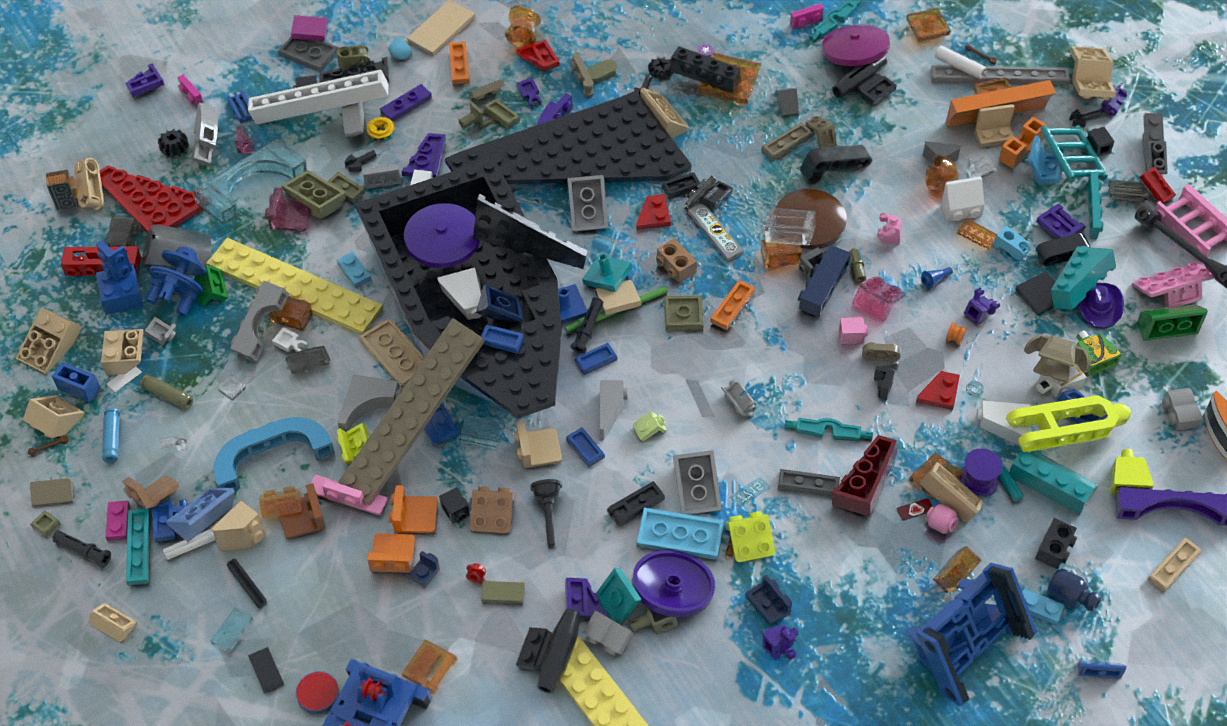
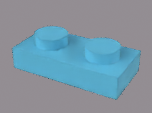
M353 252L337 259L338 266L355 288L372 280L371 275Z
M1024 589L1023 596L1030 614L1057 625L1064 604Z

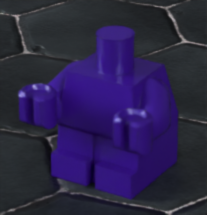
M981 287L974 291V296L969 300L964 314L976 325L985 321L989 315L995 314L996 309L1000 307V303L997 304V301L994 299H987L985 296H981L984 294V290H981Z
M785 625L772 627L762 633L763 648L774 660L780 658L782 653L791 660L796 657V652L793 649L790 650V647L793 646V642L796 641V636L799 633L795 627L790 630Z

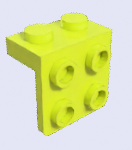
M761 511L749 513L750 517L742 518L741 515L729 517L730 521L725 522L726 530L730 531L734 556L737 562L773 556L775 554L768 514H761Z

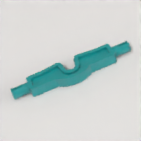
M848 0L839 8L829 11L825 15L824 20L814 28V33L809 36V40L814 42L817 38H824L838 27L836 20L845 22L856 11L857 5L862 0H853L852 2Z
M798 418V421L785 419L784 428L796 429V433L821 438L824 436L825 429H831L834 440L859 442L860 438L873 439V432L861 431V426L842 424L832 418H822L819 420Z

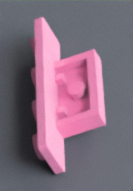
M315 475L310 483H314L317 496L379 516L388 502L387 497L378 494L372 504L368 505L363 501V491L341 485L338 481Z

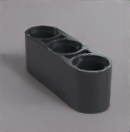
M1078 233L1043 242L1036 247L1035 251L1044 266H1051L1069 261L1077 246H1091L1085 235Z

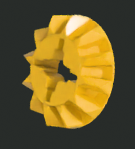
M385 117L372 119L366 127L367 134L372 139L377 138L378 141L380 138L386 140L387 136H392V132L395 131L394 123Z

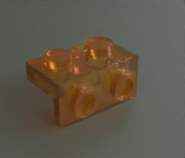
M295 486L283 488V491L276 493L275 490L264 491L263 495L259 497L262 518L302 511L300 488L295 489Z

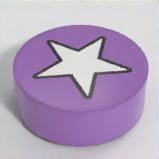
M702 44L697 48V53L712 58L714 56V48L709 44Z

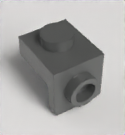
M819 248L807 251L804 255L800 256L799 271L807 278L813 276L815 265L821 262L822 251Z

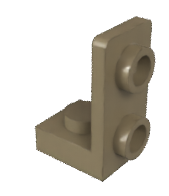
M814 116L811 120L805 121L808 127L816 131L818 148L837 145L835 126L820 116Z

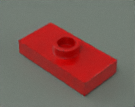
M1155 166L1139 177L1157 202L1160 201L1164 204L1176 196Z

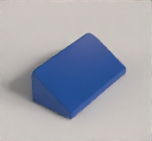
M1078 661V675L1122 678L1126 671V666L1120 663Z

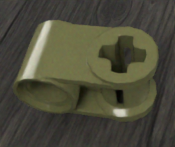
M364 44L338 48V66L342 69H348L351 65L355 64L358 67L367 65L366 62L371 61L368 56V47Z

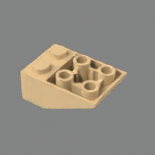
M41 307L16 359L48 374L75 343L83 326Z

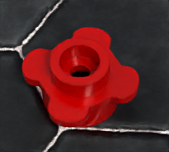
M478 563L468 565L466 567L468 570L466 578L472 582L483 584L486 574L485 567Z

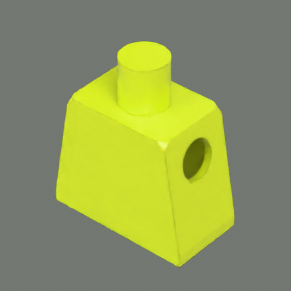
M1131 449L1122 450L1121 457H1116L1114 461L1110 494H1116L1119 487L1135 489L1153 488V481L1146 460L1141 457H1134L1133 450Z

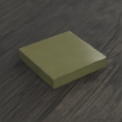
M702 295L664 296L666 330H703Z

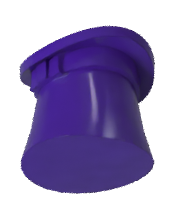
M988 449L972 450L966 455L965 466L961 470L958 480L975 495H991L998 488V476L1003 468L1002 460L996 453Z

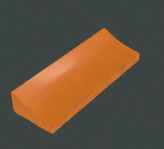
M1047 80L951 99L945 122L947 127L977 122L979 110L987 107L1013 104V114L1042 109L1046 107L1049 99L1056 94V91L1051 81Z

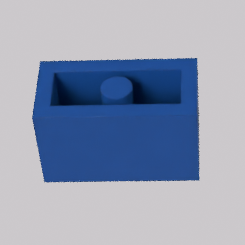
M64 362L61 363L52 375L58 390L87 402H91L101 388L94 374Z

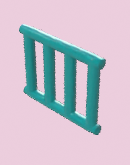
M1044 125L1040 128L1069 180L1074 177H1089L1090 172H1098V176H1101L1102 179L1108 177L1104 166L1080 125L1074 128H1047ZM1052 135H1077L1081 142H1056ZM1060 149H1085L1088 155L1063 156ZM1093 162L1096 169L1071 170L1068 163Z

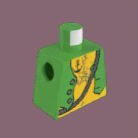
M1081 331L1077 334L1076 338L1079 341L1077 346L1086 349L1090 358L1089 371L1084 372L1087 377L1118 365L1122 353L1103 334L1099 333L1091 337L1086 331Z

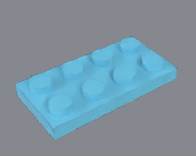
M644 508L637 538V547L655 550H674L696 557L717 560L724 521Z

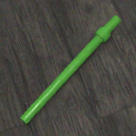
M664 286L639 296L641 304L668 293L667 288ZM604 311L599 312L596 322L619 312L605 315ZM585 317L565 326L566 333L568 334L579 329Z

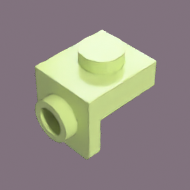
M651 411L632 424L640 440L643 442L658 431L662 433L667 432L664 426L666 422L663 417Z

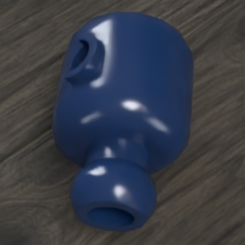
M1066 569L1056 571L1047 588L1050 598L1070 609H1076L1082 604L1088 611H1095L1102 599L1098 593L1088 591L1089 585L1087 580Z

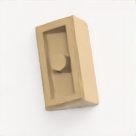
M106 603L92 610L89 617V624L118 642H122L137 625L135 620Z

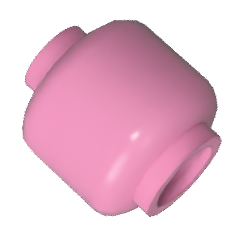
M943 504L931 507L926 516L929 518L928 525L942 534L954 531L959 521L956 511Z

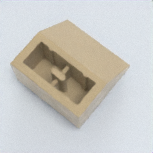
M143 329L104 332L101 364L106 375L127 374L141 363Z

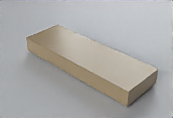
M1185 537L1149 575L1148 580L1165 592L1199 556L1202 549Z

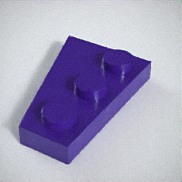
M428 133L419 145L417 153L410 158L407 167H404L401 171L402 176L413 177L414 170L432 171L433 178L437 177L446 135Z

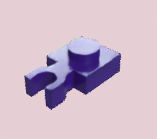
M532 77L517 83V88L523 100L529 99L531 108H533V101H537L539 105H542L540 97L537 96L539 89Z

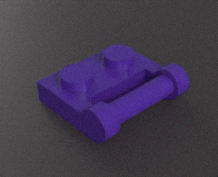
M1060 204L1055 205L1037 217L1036 222L1055 239L1082 233L1086 226L1063 210L1064 207Z

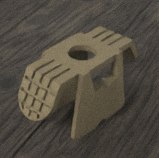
M1039 334L1030 339L1024 348V352L1027 354L1039 351L1038 355L1041 359L1033 369L1035 373L1046 377L1050 376L1058 381L1065 383L1069 381V368L1073 367L1074 364H1078L1082 372H1088L1090 368V358L1086 349L1076 346L1072 341L1056 336L1048 337Z

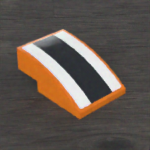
M1215 391L1204 412V420L1213 443L1227 461V400L1218 391Z

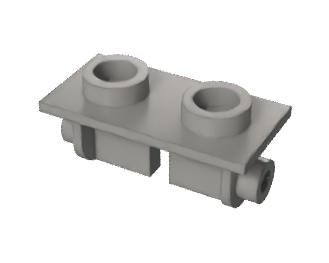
M731 380L729 387H721L726 399L733 403L739 415L754 416L752 412L757 409L756 402L748 393L742 397L746 390L738 380Z

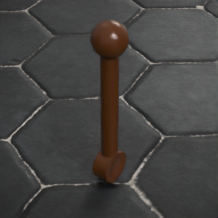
M970 44L966 45L965 49L967 51H972L989 60L991 64H996L997 59L995 57L983 54L972 48Z
M63 435L59 440L35 449H28V454L33 456L36 452L59 443L66 444L69 439L66 435Z

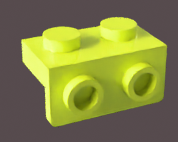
M363 423L347 432L341 428L337 430V441L342 448V458L346 464L352 463L369 438L367 427Z

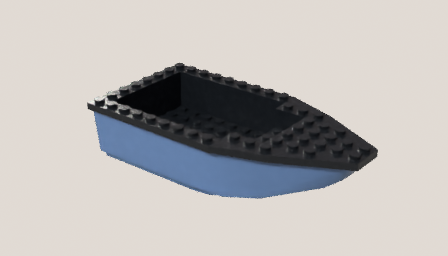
M495 158L355 203V208L368 234L370 244L414 340L423 355L426 357L452 318L479 336L482 335L486 325L524 334V339L518 353L482 345L455 383V386L502 407L517 419L555 406L562 327L558 281L548 260L480 241L476 252L465 262L447 268H434L416 261L408 253L405 246L404 230L409 219L419 210L435 204L458 205L467 209L475 216L477 199L479 194L486 197V201L492 204L496 202L502 205L501 209L509 213L515 212L525 218ZM475 268L481 290L486 284L520 299L523 315L522 322L494 320L486 316L468 320L442 291L438 277Z

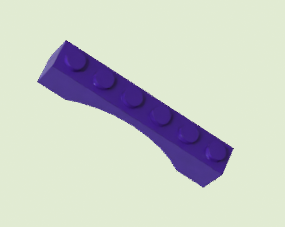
M1119 487L1115 496L1116 519L1138 520L1153 511L1182 509L1198 513L1218 525L1227 526V494Z

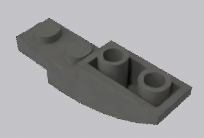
M1145 113L1143 116L1144 133L1142 139L1147 170L1155 166L1160 174H1167L1166 141H1164L1163 114Z

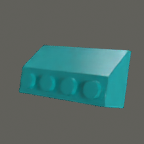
M1021 449L1009 471L1014 480L1079 515L1099 486V484L1037 451L1023 452Z

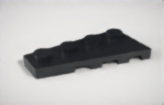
M384 57L381 58L382 61L375 63L373 60L367 61V65L359 67L355 64L346 70L339 68L320 73V83L382 70L389 83L388 59Z

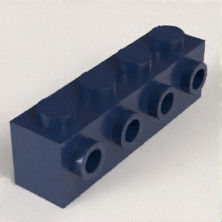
M832 245L829 246L827 251H823L820 264H816L814 267V275L807 279L806 289L804 291L801 290L798 296L800 310L820 317L849 265L850 252Z

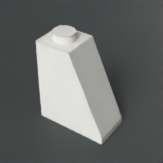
M475 268L438 277L442 291L468 320L483 316L476 313L482 290Z
M983 401L981 408L977 409V420H980V428L1019 445L1018 439L1022 435L1031 432V426L1012 427L1009 425L1006 416L1012 410L1030 407V404Z

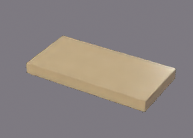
M448 0L407 37V42L434 56L476 18L475 13Z
M391 318L358 336L360 342L394 381H398L401 389L405 387L425 358Z

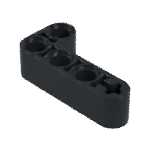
M863 145L816 148L808 152L800 167V172L809 185H814L822 179L825 172L866 168L872 163V157Z

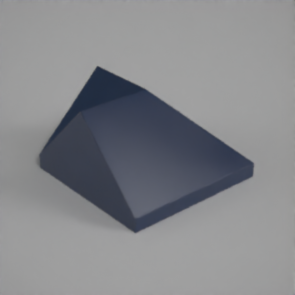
M486 284L483 286L476 313L494 320L522 322L523 315L518 297Z

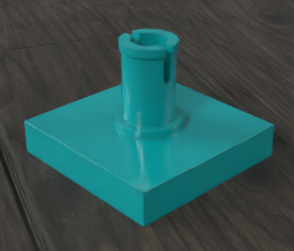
M601 253L582 278L583 285L616 292L633 268L632 263L610 258L608 254L605 256V253Z
M620 567L612 570L596 592L599 603L604 611L607 612V616L620 625H623L641 601V598Z

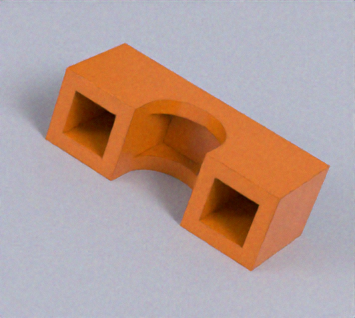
M1031 117L1022 126L1018 138L1016 139L1012 136L1002 146L999 161L1014 169L1031 152V142H1033L1034 136H1039L1041 141L1044 139L1040 128L1046 124L1035 117Z

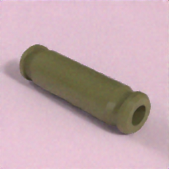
M149 374L144 375L140 381L141 388L185 410L189 409L193 404L192 395H187V393Z

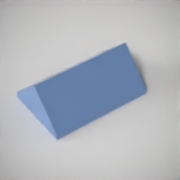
M210 487L168 519L166 523L183 539L189 542L233 508L235 491L233 488Z

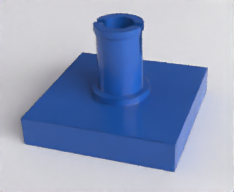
M576 284L559 288L561 325L585 317L588 310Z

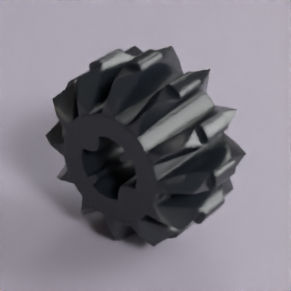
M174 128L172 131L166 130V133H161L160 138H158L159 150L166 157L170 155L172 158L176 155L181 156V153H186V149L189 148L188 138L181 130L176 131Z

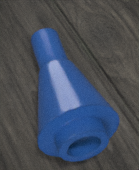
M951 267L943 270L923 271L921 282L924 286L931 289L945 276L952 274L953 270Z

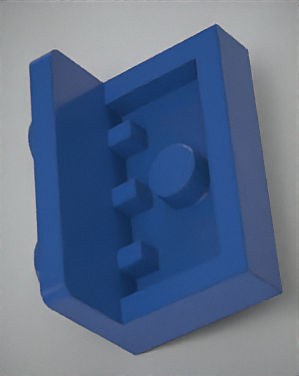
M103 240L96 244L99 251L97 255L103 262L101 266L107 274L111 273L116 280H119L133 270L123 246L112 251Z

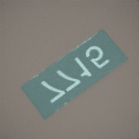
M760 476L730 496V498L741 508L769 489L770 486Z

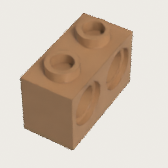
M675 238L657 248V263L661 267L663 266L669 276L678 283L697 272V261Z

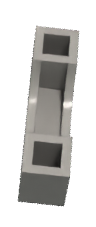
M265 280L263 281L262 285L257 289L254 301L249 305L245 319L241 321L240 329L237 336L233 338L230 349L242 356L257 361L265 345L258 334L259 324L268 313L282 310L289 296V293L284 288Z

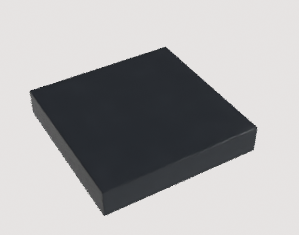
M1046 271L1016 286L1015 290L1037 316L1054 308L1051 289L1055 281Z

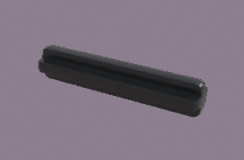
M236 559L228 561V569L258 608L267 604L266 598Z

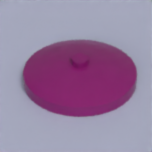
M872 25L844 26L830 32L822 41L824 57L832 63L844 66H860L873 63L883 58L890 50V37L888 33Z

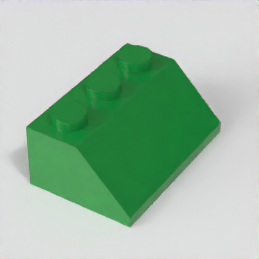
M1198 305L1145 310L1140 313L1137 326L1143 341L1195 335L1199 333L1208 310Z

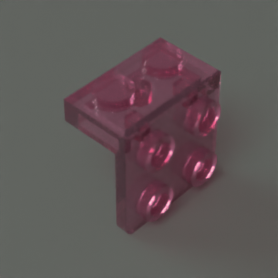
M275 187L273 194H270L269 208L265 210V218L268 219L270 229L304 232L308 225L311 208L300 201L284 199L282 188Z
M872 277L859 285L852 305L884 322L887 320L893 304L902 299L905 293L899 287L885 283V280L880 277Z

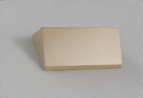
M645 88L640 90V97L671 138L683 134L690 129L663 95Z
M938 462L935 463L919 483L943 505L955 510L957 517L965 524L980 511L983 501Z

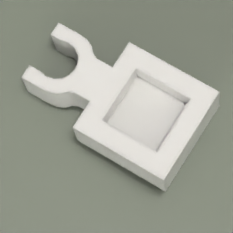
M284 327L272 340L274 346L288 353L291 349H294L298 355L302 356V349L299 348L304 347L308 349L307 342L300 340L298 334Z

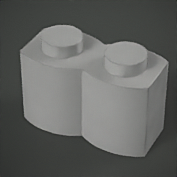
M1184 388L1166 391L1162 403L1169 413V422L1174 426L1175 430L1199 427L1202 416L1195 402L1192 390Z
M596 610L583 631L587 635L586 640L596 646L598 642L605 646L603 650L613 656L616 653L622 655L634 632Z

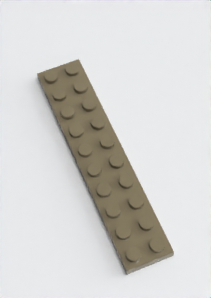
M452 318L338 483L363 491V501L371 505L485 342V339Z

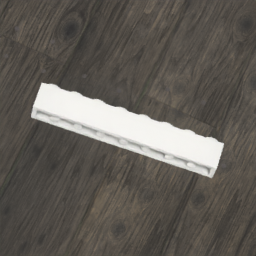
M382 70L252 97L249 98L248 112L257 125L388 97V82Z

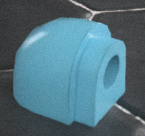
M399 37L388 47L389 54L398 60H405L413 55L411 48Z

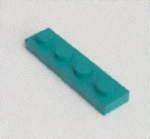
M1090 172L1087 182L1090 239H1097L1099 232L1103 231L1104 226L1103 221H1101L1103 208L1100 207L1102 194L1099 193L1101 180H1098V172Z
M149 508L128 510L126 583L128 586L149 583Z

